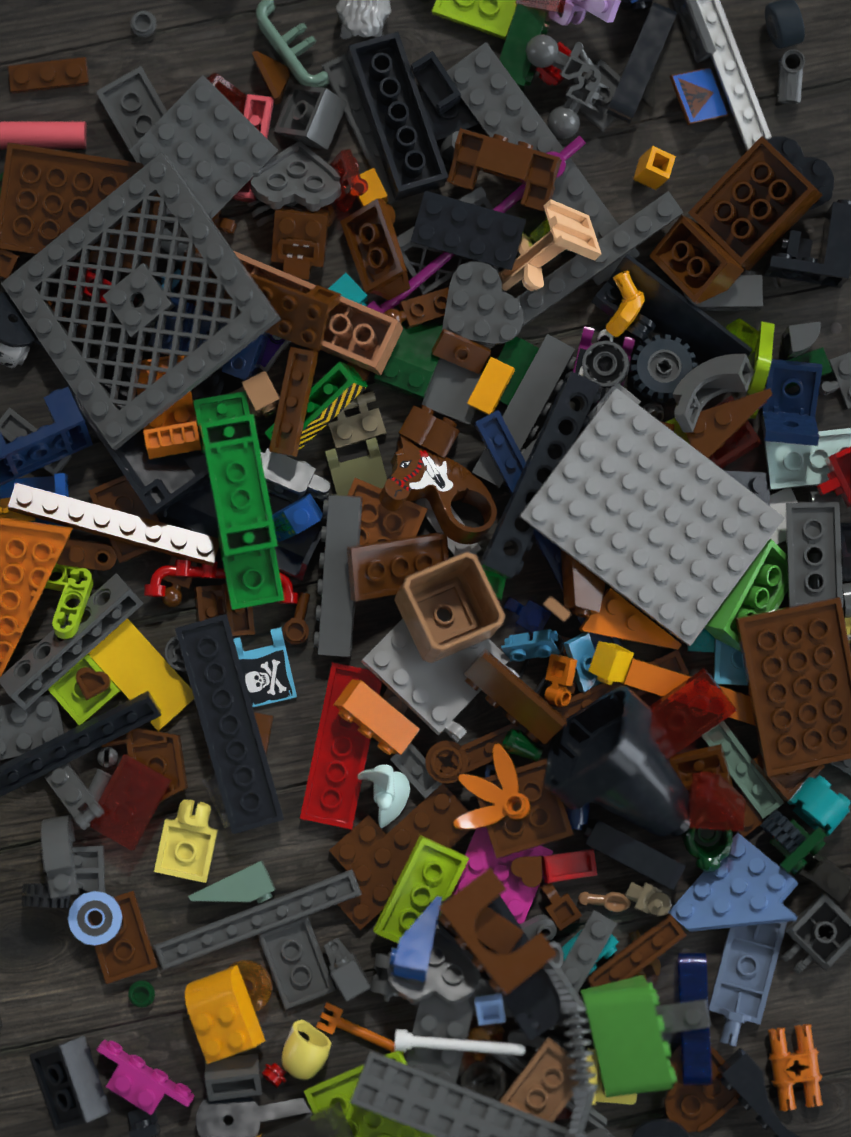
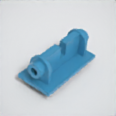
M551 629L533 632V640L531 641L529 633L509 635V638H505V645L501 646L506 656L510 658V661L517 662L536 657L546 658L551 654H560V650L554 643V641H558L557 631H552Z

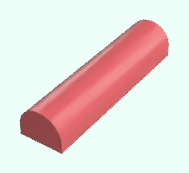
M247 94L244 116L267 138L274 99L273 97ZM252 178L232 197L233 199L244 202L256 200L255 195L251 191Z
M0 122V149H7L8 143L47 149H86L87 123Z

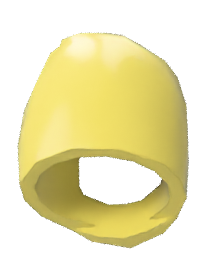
M302 1019L296 1021L284 1044L282 1054L283 1068L294 1078L301 1080L310 1079L325 1064L330 1051L331 1041L309 1022ZM298 1031L306 1033L309 1036V1041L303 1039Z

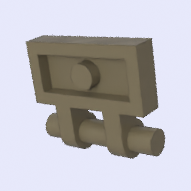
M374 391L364 394L361 392L337 415L338 421L328 423L336 449L387 434L379 408L368 411L367 403L376 401ZM359 406L360 414L346 418L345 410Z

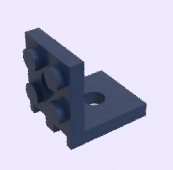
M771 360L765 390L770 388L772 396L762 406L761 423L765 441L818 446L819 432L815 414L823 368L822 364ZM794 382L800 387L797 392L788 393L785 391V386L788 383Z

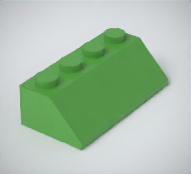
M772 539L768 540L704 627L715 639L740 652L741 647L735 618L777 610L788 591L787 554Z

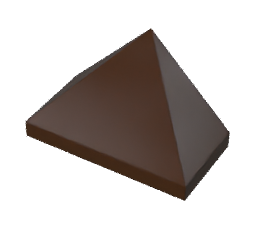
M258 51L252 52L253 60L271 97L274 99L275 105L280 104L291 71L284 64Z

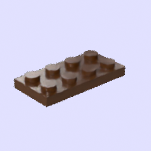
M444 532L347 547L351 600L360 601L396 595L407 577L449 560L447 536Z

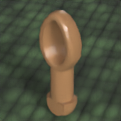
M582 892L578 897L579 903L582 905H601L612 912L624 911L631 905L630 899L619 892H610L606 895Z

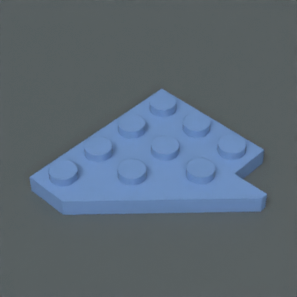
M737 833L733 837L731 852L728 857L721 861L720 867L712 872L707 873L704 871L668 913L689 932L795 921L797 916L786 908L782 902L799 883Z

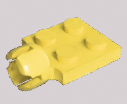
M183 800L179 805L176 819H165L154 872L206 883L218 830L209 827L210 805L200 802V804H197L195 815H192L195 800Z

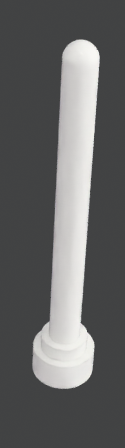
M400 1029L396 1030L395 1051L406 1052L407 1049L412 1050V1047L511 1055H523L525 1053V1047L522 1044L413 1036V1033H408V1030Z

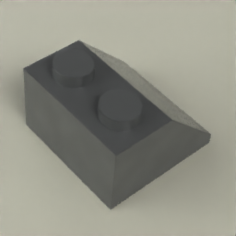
M293 84L274 132L297 142L301 141L307 146L328 150L347 102L326 88Z

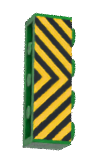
M339 362L311 388L298 451L368 386L353 366ZM274 424L265 432L270 441Z

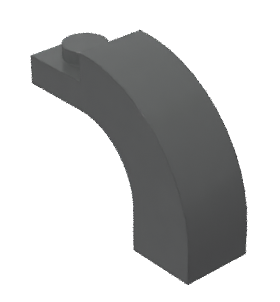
M730 354L708 360L691 370L679 382L673 392V397L677 403L674 415L683 432L694 431L702 408L715 396L726 392H747L754 371L746 354Z
M72 815L44 819L41 825V841L45 871H47L51 898L79 894L73 858V842L76 841Z

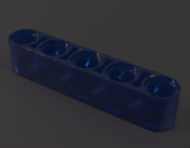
M678 953L679 1003L707 999L709 1010L706 953ZM710 1027L681 1031L683 1084L711 1085Z

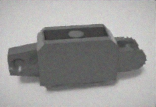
M268 448L265 453L260 452L267 491L293 503L309 493L317 502H324V500L328 499V492L331 488L329 481L315 475L316 468L311 467L309 463L287 457V455L269 452Z

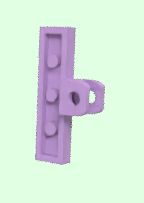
M552 0L549 17L562 26L568 25L570 21L574 24H580L588 11L607 23L614 22L621 0ZM560 7L562 8V17H560L558 14V10Z

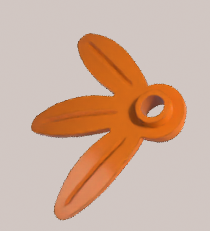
M495 744L493 746V759L503 790L477 776L460 774L458 776V780L468 791L495 805L479 808L458 817L453 822L455 828L477 829L496 823L505 816L518 820L528 814L530 802L524 794L519 793L515 766L502 745ZM520 802V810L514 811V805Z

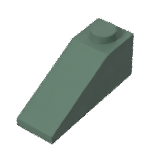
M260 861L188 897L190 901L251 902L256 899L259 904L272 898L271 892L276 890L263 861Z

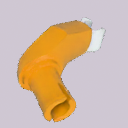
M628 270L613 277L623 297L622 302L614 316L607 323L606 329L600 331L597 340L601 336L607 335L610 341L613 342L614 336H620L632 324L645 301L644 293L637 290Z

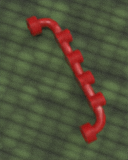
M175 560V565L162 566L153 573L150 585H145L144 596L165 597L166 586L161 585V580L165 576L225 579L224 568H217L218 562L214 563V567L202 564V567L191 566V561ZM279 572L284 601H278L277 603L298 604V593L293 592L292 582L288 576Z

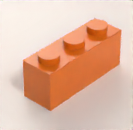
M351 680L333 704L340 710L338 714L344 720L350 723L352 721L359 726L358 731L369 739L373 737L379 742L378 748L388 755L391 753L402 755L420 730L361 680Z

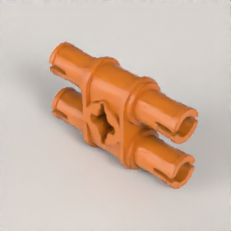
M811 1024L794 1026L798 1050L794 1053L787 1051L785 1028H776L777 1031L774 1028L768 1030L772 1052L769 1054L768 1059L771 1060L772 1084L774 1087H777L779 1111L796 1109L793 1092L795 1082L803 1083L806 1107L823 1105L819 1081L822 1078L817 1058L819 1051L817 1048H814ZM794 1061H796V1063L800 1065H804L801 1066V1068L797 1069V1074H795V1072L791 1070H787V1068L794 1065Z

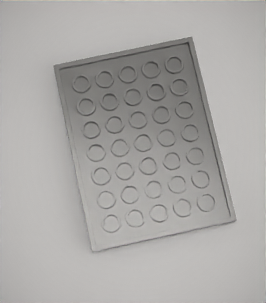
M617 388L612 391L519 516L688 646L692 645L784 520L781 514Z

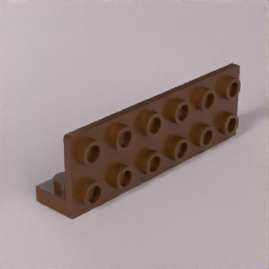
M196 248L194 258L204 259ZM188 249L184 252L185 257H187ZM186 262L182 264L181 275H184ZM193 263L191 276L201 277L203 264ZM210 268L209 278L218 279ZM249 273L281 318L265 332L314 351H319L322 347L328 313L339 304L341 294L318 285L305 294ZM182 280L179 281L177 294H181ZM190 281L188 295L198 296L199 282ZM208 284L206 297L216 298L218 285ZM225 289L223 299L233 300ZM187 300L194 303V306L197 305V301ZM205 302L204 309L213 312L215 303ZM222 304L220 315L230 319L232 305Z

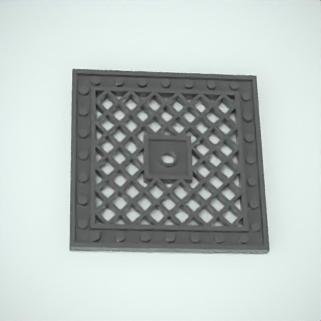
M162 152L1 283L111 448L115 450L281 319L173 164ZM159 193L161 197H155L154 195ZM151 202L160 203L158 216L149 215ZM142 206L141 214L133 213ZM167 206L175 218L166 217ZM130 218L140 219L138 232L128 231ZM148 220L157 221L155 234L146 233ZM122 222L121 230H114ZM165 222L174 223L172 236L163 235ZM181 228L184 229L189 238L180 237ZM110 235H119L117 249L108 248ZM127 236L137 238L135 251L125 250ZM101 239V245H100V247H99V246H93L95 243H97V242ZM144 239H154L152 253L142 252ZM162 240L171 241L169 255L160 254ZM179 242L189 243L187 257L177 256ZM196 248L204 259L194 258ZM90 251L99 252L97 265L88 264ZM107 253L116 254L114 267L105 266ZM124 255L134 256L132 269L122 268ZM79 256H81L80 263L73 262ZM141 257L151 258L150 267L144 263L140 265ZM159 259L168 260L166 273L157 272ZM176 261L186 262L184 275L174 274ZM193 263L203 264L201 277L191 276ZM70 267L79 268L77 281L68 280ZM210 268L218 279L209 278ZM87 269L96 270L94 283L85 282ZM104 271L113 272L111 285L102 284ZM61 272L60 279H53V277ZM121 273L129 274L120 281ZM156 277L165 278L164 289ZM173 279L183 281L181 294L171 293ZM190 281L200 283L198 296L188 295ZM50 283L59 284L57 298L48 297ZM208 284L218 285L216 298L206 297ZM67 285L76 286L74 300L65 299ZM84 288H93L91 302L82 301ZM225 289L233 300L223 299ZM101 290H109L103 295L108 304L99 303ZM139 294H143V305L135 308L134 298ZM170 298L180 299L178 312H169L175 307ZM187 300L197 301L195 315L185 313ZM48 302L56 303L55 312L52 310ZM205 302L215 303L212 317L202 316ZM64 304L73 305L71 318L62 317ZM222 304L232 305L230 319L220 318ZM81 306L90 307L88 320L79 319ZM98 308L107 309L105 322L96 321ZM114 313L121 322V324L113 323ZM167 316L176 317L174 331L165 330ZM184 319L194 320L192 333L182 332ZM158 321L157 329L149 328L153 322ZM201 321L211 322L209 335L199 334ZM61 322L70 323L69 332H67ZM219 323L227 324L220 331H218ZM78 324L87 325L85 339L76 338ZM95 326L104 327L102 341L93 340ZM112 328L121 329L119 343L110 342ZM146 333L156 334L154 347L144 346ZM128 334L134 339L138 337L137 345L127 344ZM164 335L173 336L171 350L162 349ZM181 337L191 338L189 352L179 351ZM198 339L207 340L197 348ZM75 343L84 344L83 352L80 351ZM92 345L101 346L99 359L90 358ZM109 347L118 348L116 362L107 361ZM126 349L136 350L133 364L124 363ZM143 351L153 352L151 366L141 365ZM160 354L170 355L168 368L158 367ZM178 356L186 357L177 364ZM89 363L98 364L97 373L94 372ZM106 365L115 366L113 380L104 379ZM123 368L132 369L130 382L121 381ZM140 370L150 371L148 385L138 384ZM157 372L166 373L156 381ZM103 384L112 385L111 394H109ZM120 386L129 387L127 401L118 400ZM137 388L146 389L136 397ZM117 405H125V406H124L122 409H119V407H118Z

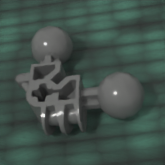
M545 34L536 35L530 39L525 49L528 61L538 68H547L552 65L561 70L559 72L560 76L568 80L574 78L575 83L569 84L565 92L569 97L564 106L553 109L547 119V126L556 138L569 139L579 130L580 117L578 111L582 104L598 111L594 103L596 100H604L600 92L602 88L610 89V87L600 81L601 74L597 66L588 58L581 42H576L571 53L567 56L559 51L556 41L551 36ZM590 69L593 70L592 73L595 79H589L584 84L585 78L582 73H588Z

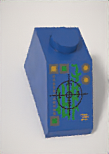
M311 493L272 515L278 542L300 533L321 520L323 513Z

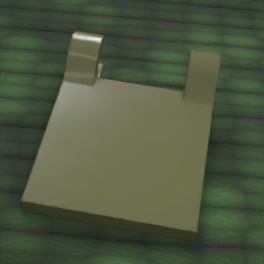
M376 438L366 440L369 455L340 463L335 449L325 451L337 495H348L355 478L381 489L383 488L387 477Z

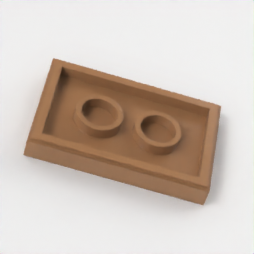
M547 1038L501 1098L500 1102L553 1122L572 1098L573 1092H571V1087L578 1084V1081L569 1080L570 1076L577 1073L576 1070L568 1069V1065L574 1063L575 1059L566 1058V1055L569 1053L550 1038Z

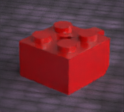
M851 446L825 459L830 473L827 474L829 480L816 486L821 496L833 490L836 496L841 494L847 508L851 506Z

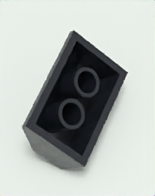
M85 1035L30 1054L55 1131L87 1123L111 1112L108 1098L104 1093Z

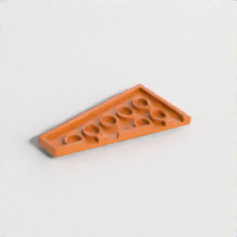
M0 517V677L4 674L73 528Z

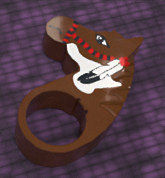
M401 435L400 441L397 442L398 451L391 460L393 474L385 482L379 495L381 505L389 511H396L403 506L405 501H416L426 498L442 531L448 538L466 545L480 542L487 535L497 515L496 505L487 488L473 473L448 457L443 458L426 448L416 447L407 437ZM461 501L462 503L474 506L481 513L484 525L473 528L461 524L452 514L451 503Z

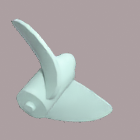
M378 765L374 769L359 773L357 775L359 780L374 782V800L379 806V827L383 828L394 821L405 807L410 793L409 780L403 773L394 772L393 768L389 765Z

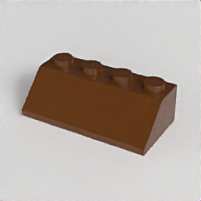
M484 649L464 672V675L467 676L465 682L475 691L479 688L487 694L485 699L497 709L501 706L508 712L505 717L514 725L518 726L521 723L528 729L525 734L536 744L539 741L546 744L567 723L563 715L487 649Z

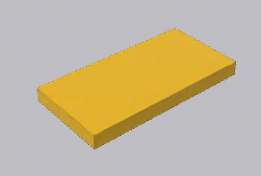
M128 618L88 653L129 700L149 691L162 714L150 721L157 731L165 727L194 700L191 687Z

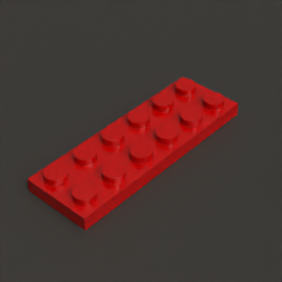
M332 662L300 819L352 829L362 780H359L357 775L365 769L371 739L358 731L359 726L352 721L350 723L344 720L338 714L340 710L333 704L351 680H361L379 696L382 682L368 669Z

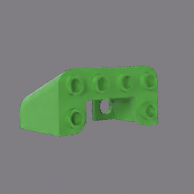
M641 975L580 990L583 1003L587 1007L585 1013L592 1031L599 1062L598 1069L605 1096L614 1097L673 1089L672 1083H676L677 1079L674 1068L671 1066L669 1059H667V1057H671L668 1042L662 1040L661 1032L665 1031L662 1016H657L655 1006L659 1005V1000L652 983H647L644 976Z

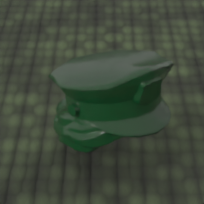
M704 807L694 811L693 823L682 834L688 853L697 859V867L707 873L717 870L720 867L721 861L729 856L733 833L726 815L714 810L713 807Z

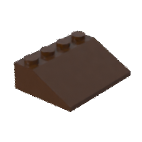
M761 136L688 213L742 267L750 271L823 195Z

